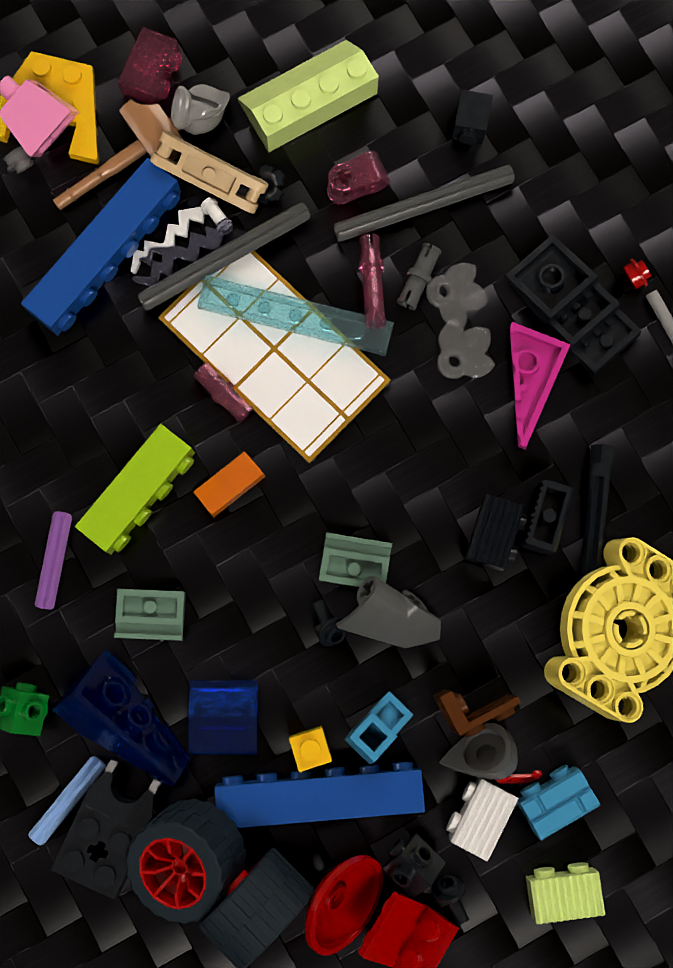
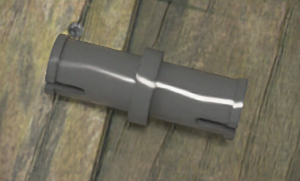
M423 243L413 268H409L406 274L408 276L407 282L400 297L397 299L398 304L405 308L409 305L410 310H416L425 286L431 283L432 277L430 275L438 257L442 253L434 245L430 249L429 243Z

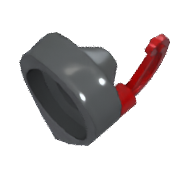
M496 723L484 724L485 729L468 738L466 736L463 737L439 762L455 771L481 779H495L499 784H521L542 777V771L540 770L533 771L531 774H512L517 768L518 750L509 731Z

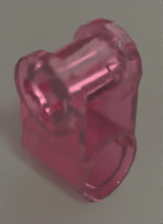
M377 151L365 152L352 160L332 167L328 175V197L337 204H345L385 188L390 183V178Z

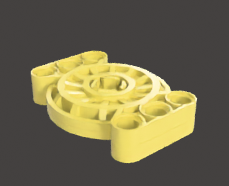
M635 537L609 541L603 551L607 566L588 573L575 584L567 596L561 612L560 635L566 656L549 659L544 669L547 682L608 719L626 723L635 722L642 715L643 702L638 693L646 692L658 686L673 671V560ZM623 547L627 550L626 560L622 556ZM650 564L654 567L653 576H651L649 571ZM623 619L627 625V633L623 640L619 634V625L613 623L614 620ZM565 665L569 668V675L566 680L562 677V670ZM595 682L597 690L592 697L590 688L592 683ZM622 699L624 702V708L620 713L618 705L620 700Z

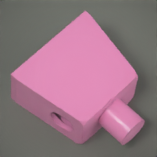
M9 75L0 81V94L7 100L6 104L0 109L1 119L30 157H41L79 112L37 81L27 79L19 86Z

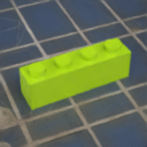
M160 424L76 524L75 528L105 552L111 555L115 550L120 552L131 539L128 534L135 525H143L150 517L152 511L149 508L157 499L162 501L172 490L173 485L171 482L178 473L183 475L189 470L194 462L192 456L195 452L189 445Z

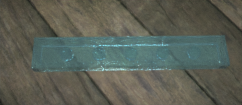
M207 275L205 276L197 304L198 309L386 356L394 322Z

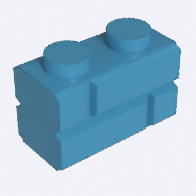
M563 765L549 774L551 780L541 786L538 782H534L520 791L522 797L518 799L517 804L533 832L540 840L545 839L600 806L598 799L579 768L575 766L569 768L568 765Z

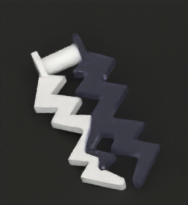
M208 197L202 202L201 207L178 210L179 225L168 224L163 243L144 240V251L136 250L133 254L131 272L133 274L137 273L141 261L151 266L153 252L162 254V262L152 261L151 276H133V281L153 286L159 282L160 273L167 276L172 275L173 262L176 258L195 262L198 260L200 246L214 251L220 247L223 235H227L233 230V222L219 208L216 199ZM204 214H209L217 225L216 230L206 227V236L190 232L188 248L175 246V235L188 237L190 220L204 224Z

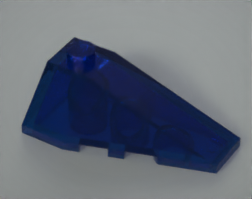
M108 650L103 651L69 688L53 711L78 733L168 785L173 786L187 766L190 758L169 727L160 723L152 711L155 706L151 700L143 698L134 684L137 682V679L133 673Z

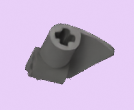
M375 576L366 578L360 585L357 592L359 606L347 617L336 623L339 629L402 648L440 640V619L429 613L418 597L407 590H403L400 593Z

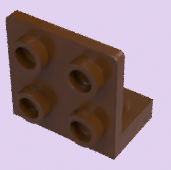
M444 689L433 695L451 731L459 736L466 735L467 738L485 729L484 722L490 719L501 721L516 712L514 706L521 703L518 696L507 694L465 716V714L469 713V709L461 694H453L452 691Z

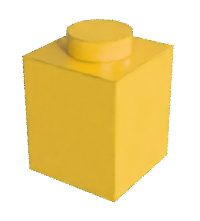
M322 726L289 737L299 772L332 762Z

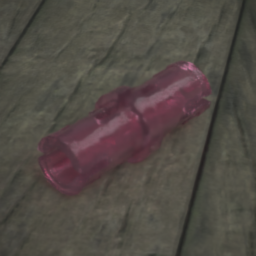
M208 362L198 369L200 373L195 372L193 378L198 380L213 396L212 400L216 404L220 403L238 423L248 416L247 413L253 411L254 408L234 390L235 385L231 381L226 382Z

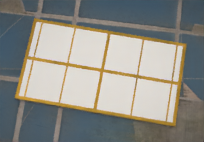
M255 251L187 288L158 317L169 330L309 464L315 461L316 457L391 382L388 376Z

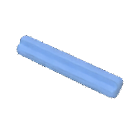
M96 756L89 758L29 832L28 836L32 841L40 846L46 843L88 791L89 787L106 769V765Z

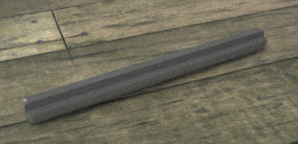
M505 165L335 223L334 232L338 241H344L506 186L514 182L515 175L512 167Z
M303 202L296 204L140 292L138 299L146 310L152 309L309 220L310 212Z

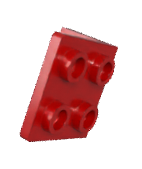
M394 891L384 903L382 912L372 929L365 935L358 954L364 959L391 968H437L459 928L430 905Z

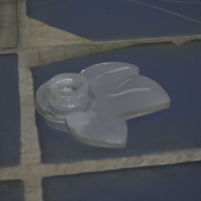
M461 263L453 265L447 270L445 275L434 277L427 285L426 294L429 302L440 309L441 316L446 323L455 327L465 326L466 312L479 310L488 303L485 291L478 284L473 283L477 268L472 264ZM440 286H444L447 289L446 297L440 294Z
M456 319L450 320L443 327L438 338L442 352L437 360L438 369L442 375L450 379H457L464 375L479 378L492 370L495 363L485 355L491 342L489 329L475 327L464 332ZM449 358H458L460 365L458 367L451 366Z

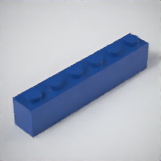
M147 158L21 302L22 306L57 336L62 330L67 331L76 320L75 315L81 308L89 306L94 301L99 287L104 282L107 283L114 278L118 271V265L124 258H130L139 247L138 242L146 233L151 234L156 229L162 214L176 206L181 194L178 181L162 168L151 163L150 159Z
M412 761L392 763L393 769L379 770V764L358 766L359 772L345 773V767L326 768L324 775L311 776V770L301 772L297 770L291 771V777L277 778V773L257 774V780L243 781L242 775L227 776L222 778L223 783H217L215 786L216 808L223 810L234 821L237 828L425 812L422 771L419 767H413Z

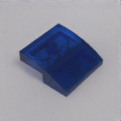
M190 680L189 754H257L258 680Z

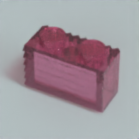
M142 27L118 81L121 94L148 105L158 104L161 99L165 100L170 90V81L168 80L173 71L177 72L182 62V53H180L178 41L175 38H170L164 34H159L157 31L154 32L151 29Z

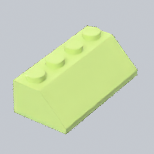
M345 40L238 98V102L267 151L271 152L376 95L379 76L364 51Z

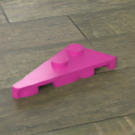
M512 322L510 325L517 442L518 447L526 450L570 348V344Z

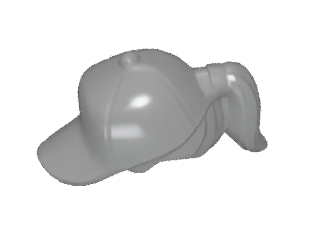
M205 84L196 85L189 90L184 86L177 87L171 109V120L174 126L192 135L204 134L213 130L223 117L225 108L230 100V94Z

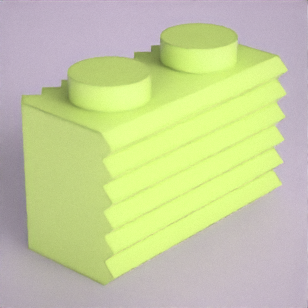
M585 862L567 865V871L555 872L553 867L534 869V875L526 876L531 917L536 924L555 923L557 921L562 922L564 920L604 916L605 909L599 872L595 868L589 867L588 863Z

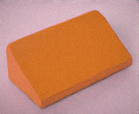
M244 451L193 492L210 514L215 517L261 481L265 475Z

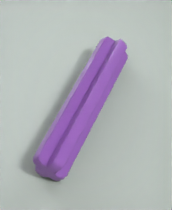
M56 511L52 516L35 600V606L38 608L51 610L55 606L72 516L66 512Z

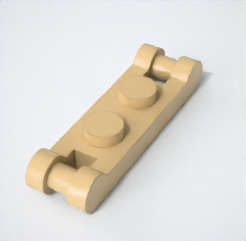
M163 130L159 138L161 144L158 151L153 152L150 158L151 163L249 213L255 214L259 206L257 203L261 193L264 194L269 184L266 181L252 176L195 147L171 132ZM173 149L182 153L178 163L169 158ZM241 184L249 187L246 196L237 193Z

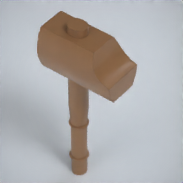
M132 99L129 100L119 111L138 140L111 157L69 189L67 188L66 191L53 199L59 210H62L146 153L151 157L153 152L159 149L161 144L159 138L163 130L171 132L183 140L178 133L181 129L174 126L171 117H167L159 104L141 105ZM173 149L169 158L174 161L182 153Z

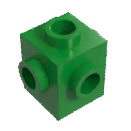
M17 682L16 688L2 686L0 694V730L14 734L40 736L43 721L48 713L49 695L36 692L37 685Z

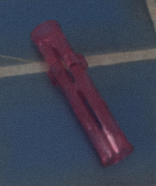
M365 234L359 238L362 260L359 263V272L363 275L365 326L373 329V321H375L376 329H380L386 325L382 285L384 261L380 259V237L372 234V242H370V234Z

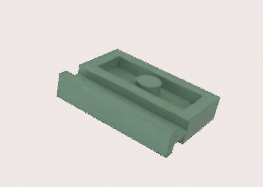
M326 533L319 581L360 587L366 578L375 576L386 583L392 543Z
M117 589L116 631L114 638L183 641L186 592Z

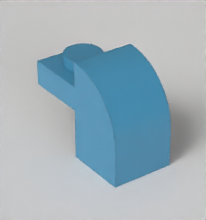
M389 691L356 724L344 740L369 764H372L398 737L396 734L410 720L413 714Z

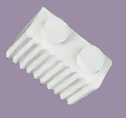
M477 777L475 782L471 780L468 782L461 799L465 803L460 814L456 811L452 814L446 830L450 832L448 835L450 842L488 862L519 798L487 780Z

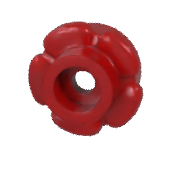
M630 259L631 263L624 266L623 269L635 289L642 285L647 287L646 279L650 278L651 274L642 260L636 263L634 259Z

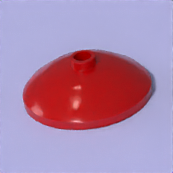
M368 855L348 858L333 868L320 881L311 897L305 917L306 941L309 947L316 953L324 956L337 953L349 945L364 929L373 915L382 893L384 875L378 861Z

